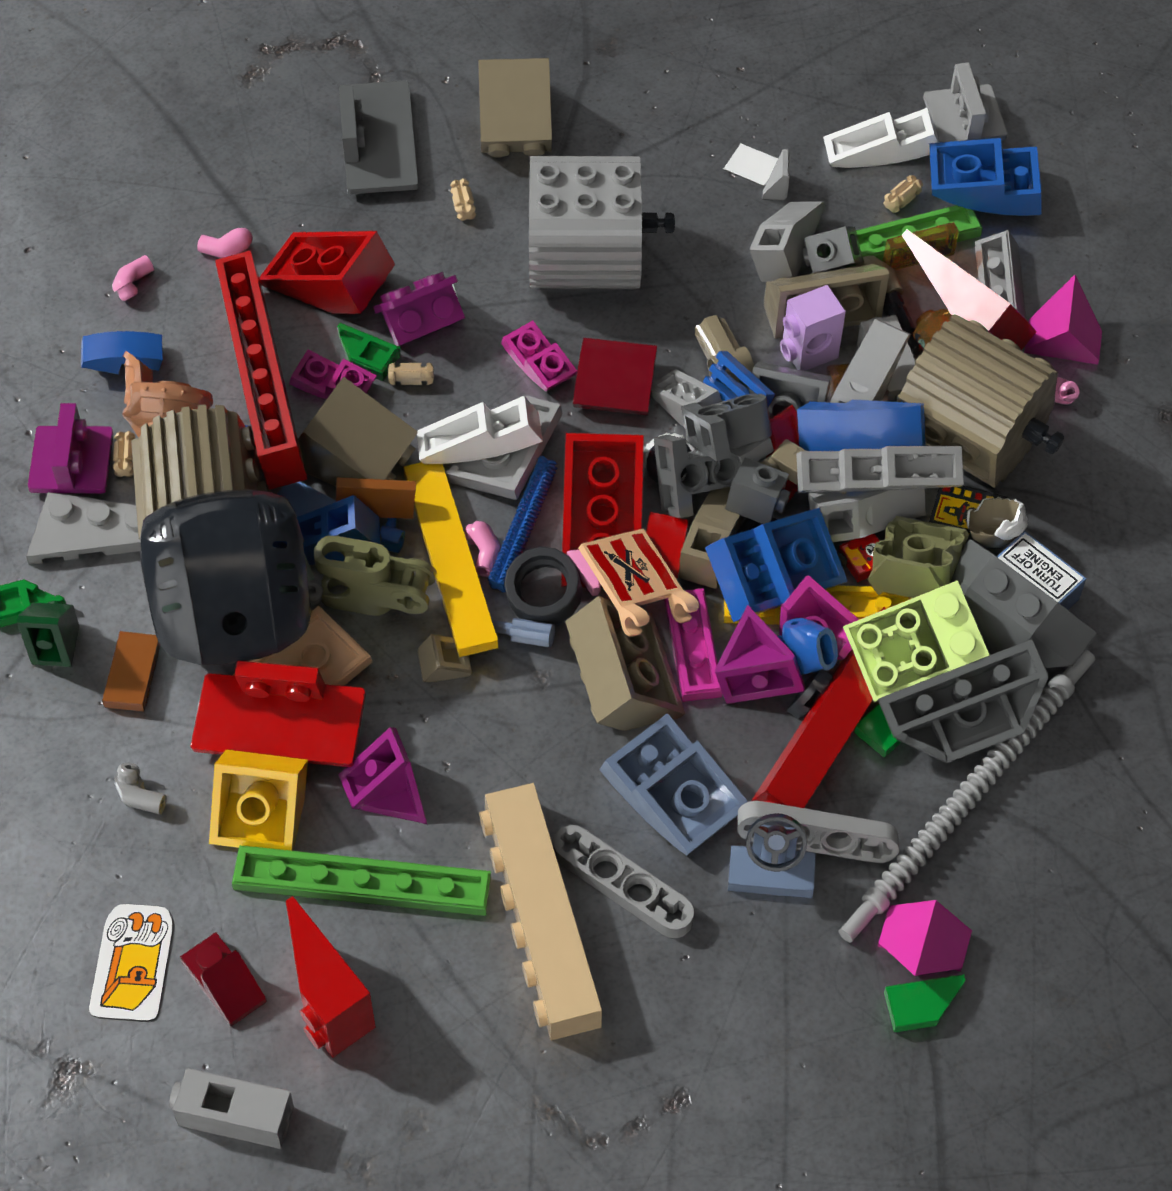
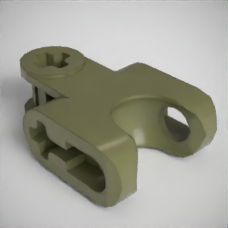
M325 536L314 548L316 569L320 574L324 575L321 580L323 588L321 602L325 606L372 616H380L391 609H397L410 614L424 613L428 609L430 599L426 594L427 586L434 584L437 576V571L431 564L419 559L390 556L388 550L383 545L375 542L340 536ZM337 551L344 555L345 560L344 562L329 560L325 558V555L329 552ZM337 585L348 587L341 594L330 592V589Z

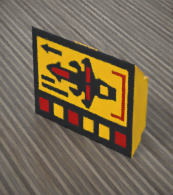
M964 485L960 487L939 488L929 522L966 529L968 534H971L967 527V513L970 509L975 511L982 500L993 497L996 499L1000 497L1005 499L1009 497Z

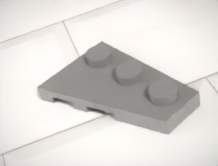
M525 396L539 412L543 442L496 457L463 462L459 466L454 464L446 472L448 483L517 500L538 461V457L541 456L562 416L561 405Z
M48 492L26 558L28 564L33 565L43 563L45 558L63 556L64 560L79 559V554L102 551L105 555L140 551L136 505Z

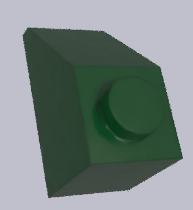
M59 601L32 603L18 615L17 625L31 665L72 667L80 626L74 606Z

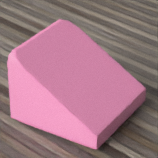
M580 550L567 551V555L577 566L582 583L592 596H598L601 591V584Z

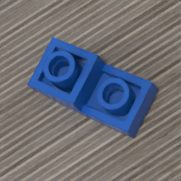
M115 331L83 336L81 341V367L119 374L121 365L126 360L123 355L127 351L148 368L159 371L163 361L162 335L148 332Z

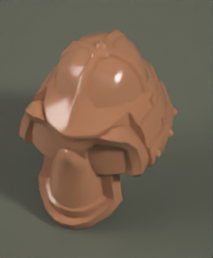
M125 351L123 355L126 359L124 363L126 380L124 403L127 405L122 415L129 422L138 438L141 436V427L145 423L148 426L152 425L154 417L160 415L161 418L167 416L166 412L174 410L175 413L181 412L182 407L189 406L192 410L198 409V405L206 404L208 408H211L213 405V395L208 391L176 381L153 382V371L132 354Z

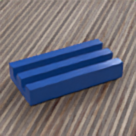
M719 351L716 355L719 361L717 364L711 365L709 371L712 374L711 376H705L703 383L717 389L722 401L750 394L747 388L734 380L726 372L728 368L754 393L765 395L769 407L775 393L728 351Z

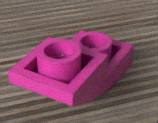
M533 320L502 338L501 345L532 381L546 392L577 374L576 368L557 343L551 345Z
M307 349L291 375L289 384L327 400L343 377L367 394L377 375L344 358L338 365Z

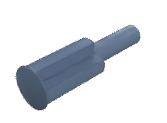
M513 618L512 623L492 620L495 632L511 636V641L549 648L553 645L556 632L555 624Z

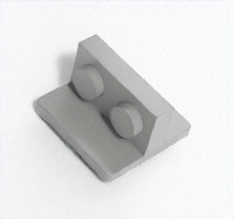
M969 62L955 64L951 89L926 91L924 93L923 99L935 124L939 142L994 138L1005 140L1007 138V130L992 86L990 84L980 85L979 78L973 76Z

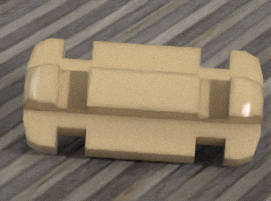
M914 175L907 176V180L901 181L890 191L891 193L885 195L884 206L890 209L892 213L899 212V208L905 207L916 195L922 192L921 187L923 183L920 179H917Z
M464 178L454 180L450 184L455 211L459 213L457 218L461 221L466 219L472 220L476 216L472 191L468 186L469 181Z
M430 362L427 363V366H421V363H400V367H395V363H391L388 368L389 383L391 385H396V382H401V385H422V381H427V385H431L434 380L433 365Z
M119 431L114 436V439L117 440L114 443L113 461H115L113 464L114 474L118 477H131L134 474L132 469L131 440L135 439V435L130 431Z

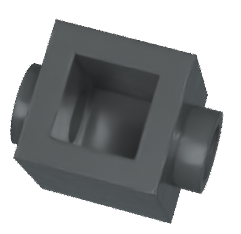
M845 226L804 238L806 246L803 247V257L806 266L812 269V273L832 271L863 262L855 227Z
M745 457L732 481L725 509L763 524L771 522L776 512L783 514L791 492L785 490L789 474Z

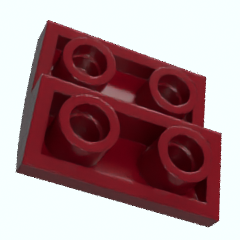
M583 337L573 407L648 416L657 346Z

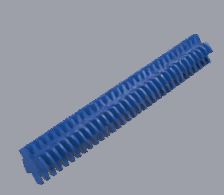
M544 456L538 457L539 460L536 462L537 464L530 476L531 479H529L526 490L522 495L523 498H521L520 505L517 507V513L514 515L515 517L508 529L509 532L503 541L504 544H502L497 560H495L496 563L490 572L491 575L488 577L490 587L498 589L502 593L506 592L504 582L507 569L514 559L523 553L522 550L527 545L525 542H528L527 538H530V531L533 530V523H536L535 519L538 518L536 515H539L538 512L541 511V504L546 499L547 489L550 488L549 485L552 484V478L556 474L555 470L558 469L555 466L558 463L548 460Z

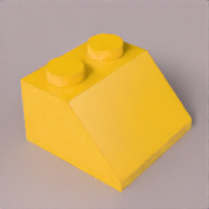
M225 750L214 764L209 844L237 848L241 845L294 851L305 801L308 760Z

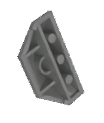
M970 539L964 546L950 583L958 580L988 653L992 655L1032 639L1045 668L1073 666L1098 633Z
M1031 639L878 698L893 738L948 764L1023 735L1047 682L1048 674Z

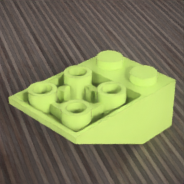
M958 580L843 626L874 702H877L878 698L990 656Z

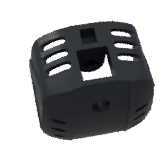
M250 489L215 491L176 500L145 517L140 535V559L143 579L156 637L161 647L170 656L198 665H224L236 663L237 661L255 660L281 652L305 634L310 624L311 603L304 555V539L295 511L286 497L267 491ZM275 541L287 542L286 547H273L272 544ZM169 557L174 559V562L171 564L159 565L160 560ZM279 563H293L295 565L293 569L278 570L276 568ZM167 581H177L176 586L166 589L158 587L159 584ZM281 586H296L297 591L280 592L279 589ZM174 603L181 604V607L168 612L162 610L163 606ZM235 612V618L228 619L227 614Z

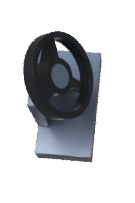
M779 813L768 814L757 819L748 830L746 847L731 845L728 891L813 898L816 853L806 852L807 837L802 825L794 818ZM772 821H781L788 823L793 827H783L779 825L771 826L763 824ZM754 833L753 846L751 847V838ZM801 836L802 847L800 851H796L797 840Z

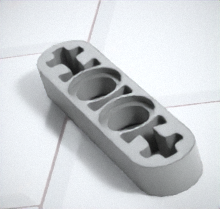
M764 801L747 802L738 810V833L745 840L749 828L757 819L768 814L779 813L794 818L801 825L808 828L805 830L807 837L806 851L874 863L891 861L899 853L898 832L893 825L885 822ZM772 821L763 824L773 826L778 823L779 826L783 827L792 826L788 823L781 821ZM835 832H844L849 835L842 839L829 837L830 834ZM754 833L752 835L751 842H753ZM801 836L797 840V850H801L802 847Z
M568 825L556 832L553 838V849L557 862L662 935L669 938H680L690 932L693 926L694 908L686 897L584 828L577 825ZM575 841L579 842V851L576 849H571L569 852L564 851V842L570 845ZM584 855L588 857L586 865H583ZM602 861H609L617 867L618 871L613 877L602 878L594 872L595 865ZM643 884L651 890L652 895L646 901H635L629 896L628 890L633 885ZM659 897H662V908L657 905ZM677 910L682 912L681 920L675 919L672 923L667 921V912L674 914Z

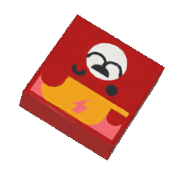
M875 534L854 539L839 546L838 551L846 556L845 558L848 562L846 566L857 583L869 578L873 569V548L879 542Z

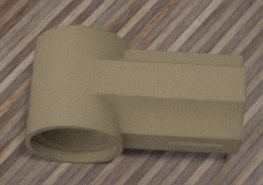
M717 315L704 318L703 322L695 327V336L707 358L708 371L712 364L718 363L717 353L719 351H728L753 373L754 363L750 352L745 346L739 347L725 318H719ZM728 368L726 369V372L738 383L742 382Z

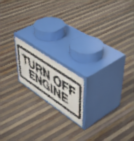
M1026 531L997 556L1067 610L1080 599L1086 578Z

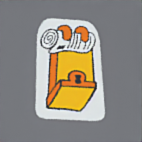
M120 904L108 915L104 926L89 1005V1012L92 1016L146 1021L153 1020L157 1016L172 935V918L166 908Z

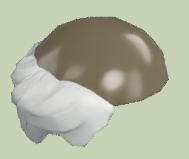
M986 498L982 500L975 511L970 509L967 513V527L971 532L972 538L988 548L1009 545L1024 532L1028 525L1025 506L1023 503L1017 502L1016 499Z

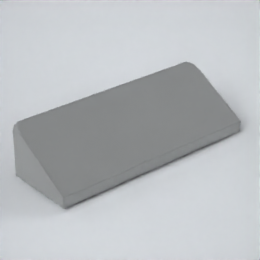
M1009 230L975 241L978 281L1008 301L1026 319L1019 246Z

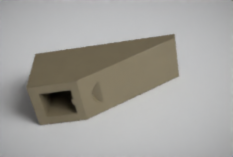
M731 487L711 490L691 524L681 550L679 578L717 589L718 581L705 547L724 537L735 535L740 528L744 516L725 509Z

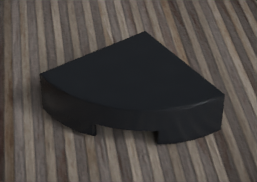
M819 670L804 682L805 691L797 693L787 711L797 719L802 718L811 709L810 705L819 692L823 694L828 688L833 676L825 670Z

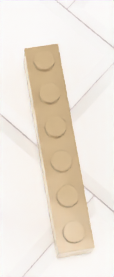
M530 783L485 794L486 810L479 812L481 826L485 837L490 835L493 837L495 847L490 848L491 861L495 873L503 872L506 885L500 886L506 911L513 909L517 921L511 924L516 948H524L528 961L522 962V968L527 987L535 986L539 1000L533 1001L539 1027L547 1026L550 1040L601 1028V1005L535 785Z

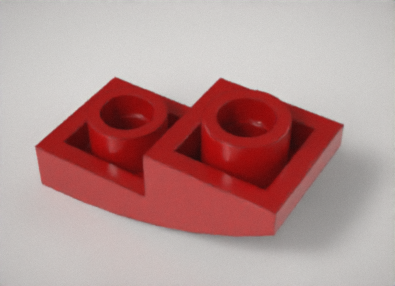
M650 512L646 533L677 579L680 568V554L685 542L688 520Z

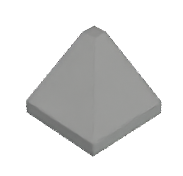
M788 149L782 150L763 189L762 199L785 200L787 198L790 178V152H788Z

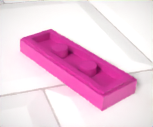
M704 588L684 590L693 595L699 603L698 610L689 613L692 617L691 620L684 623L676 622L672 616L668 598L664 599L682 702L722 698L723 693L715 674L718 662Z

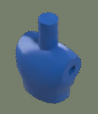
M804 618L791 619L783 624L782 635L777 636L795 655L801 675L833 668L838 658V646L831 629Z

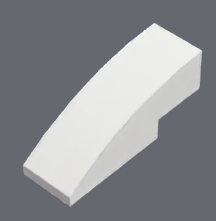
M927 108L893 120L890 112L823 137L831 167L841 168L875 167L930 155L929 143H940L935 124Z
M525 396L492 410L482 402L417 430L419 460L423 464H449L481 460L515 452L543 442L539 412Z

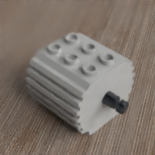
M530 156V288L640 289L642 233H657L658 227H664L666 233H673L675 230V215L673 213H665L664 218H658L657 213L642 212L640 156Z

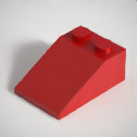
M377 231L293 232L259 278L263 287L330 313L361 314L378 288L385 282L395 263Z
M292 896L286 900V907L303 1008L299 1012L307 1024L303 1029L316 1049L319 1050L324 1046L331 1057L334 1058L376 1028L371 995Z

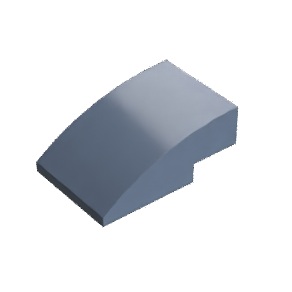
M668 713L606 759L599 769L634 810L686 856L737 817L739 808L748 802L697 740L692 743Z

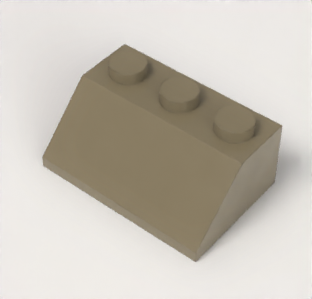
M870 264L767 281L764 308L774 338H783V318L786 316L787 300L825 285L829 286L846 311L843 327L860 325V322L868 321L875 317L882 318L889 279L888 269Z
M601 596L596 597L565 621L570 635V644L575 651L581 670L580 676L586 686L591 703V712L596 722L627 731L652 725L667 713L673 720L681 718L685 715V711L652 613L647 612L650 620L647 625L640 627L642 633L629 637L622 629L618 610L612 601Z

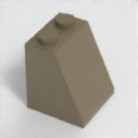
M549 58L478 60L481 153H488L493 157H504L509 155L510 152H524L527 156H540L545 151H551Z
M343 377L299 436L298 441L306 473L336 487L337 478L394 480L396 475L391 470L396 463L403 467L416 448L410 443L418 434V431Z

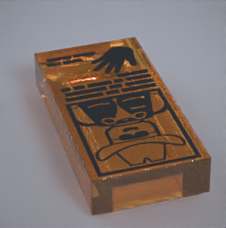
M954 222L912 232L943 256L954 255L959 230ZM902 235L887 239L883 262L891 266L894 271L920 264Z

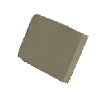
M430 634L418 648L423 682L444 681L468 677L472 674L469 655L459 657L453 637Z

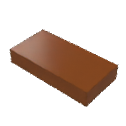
M337 478L335 502L355 495L377 514L379 518L413 519L416 481Z
M119 632L102 699L104 708L145 711L161 646L156 635Z

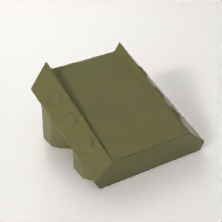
M896 516L886 526L885 540L877 542L873 548V569L868 581L878 596L882 592L910 598H915L950 584L969 534L966 529Z

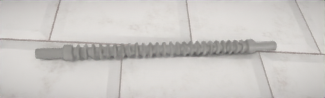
M1085 650L1073 666H1069L1062 674H1056L1049 681L1048 687H1045L1042 695H1040L1025 733L995 745V749L988 751V757L981 759V765H977L974 768V773H970L967 776V781H963L960 784V789H956L953 792L954 797H949L946 800L947 805H942L939 808L940 814L935 813L932 816V821L925 824L926 830L918 832L919 838H913L911 846L904 848L905 855H898L897 863L889 865L890 871L882 873L883 880H876L875 887H871L862 896V905L839 930V934L844 940L852 942L876 914L881 915L890 906V900L897 898L896 891L901 892L904 890L903 883L911 881V875H916L919 871L918 866L923 867L926 864L925 858L933 856L932 850L940 848V842L946 841L947 834L954 832V826L961 824V817H966L968 809L975 807V801L982 799V793L989 791V785L996 783L995 777L1003 775V770L1008 769L1010 762L1016 760V754L1023 752V746L1030 744V738H1034L1037 735L1036 730H1041L1044 726L1043 723H1047L1050 720V715H1054L1057 712V707H1061L1064 700H1067L1074 693V684L1095 661V656L1090 651Z

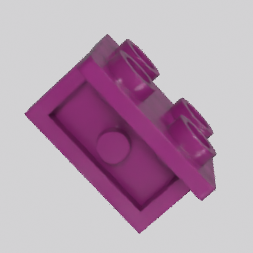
M442 271L413 282L414 290H411L408 285L380 296L382 303L373 306L375 313L382 312L395 345L400 346L465 318L452 284L458 282L456 275L445 277Z
M60 403L57 426H38L36 428L28 479L29 492L105 493L114 434L112 427L87 426L86 420L80 419L76 403Z

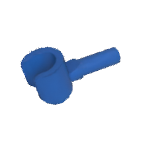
M387 518L386 525H383L380 531L381 545L388 551L399 553L403 547L405 531L396 528L397 518Z

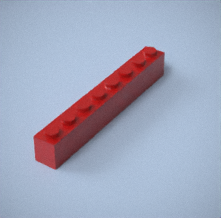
M251 250L216 259L215 263L257 455L268 488L270 490L307 480L264 293Z

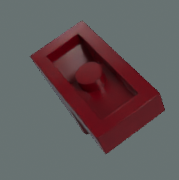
M217 932L180 956L184 967L230 1027L267 1002L266 997L237 950L231 952Z

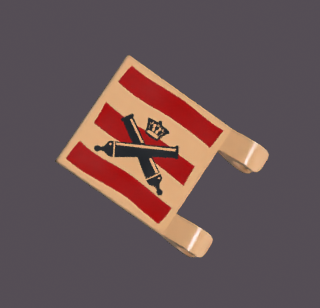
M644 529L583 543L578 548L618 610L622 629L627 636L634 637L642 633L640 627L649 623V615L643 608L639 607L641 605L668 598L672 616L679 623L690 621L692 617L689 613L698 610L699 603L697 599L682 589Z

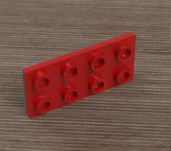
M237 661L234 675L212 673L205 675L190 746L194 752L222 755L225 750L306 759L311 764L352 767L356 755L366 692L361 687L325 684L319 668Z

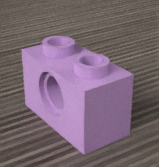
M828 285L787 300L786 316L783 318V340L780 342V348L784 358L788 362L792 361L797 370L806 371L839 358L846 311Z

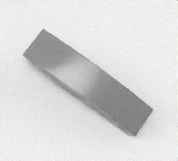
M677 369L652 383L651 397L683 427L684 421L681 406L695 402L705 407L722 402L717 389ZM769 437L730 450L731 453L739 457L741 464L745 457L757 462L774 451Z
M886 446L882 449L801 451L796 454L798 493L909 490L960 487L964 485L962 446Z

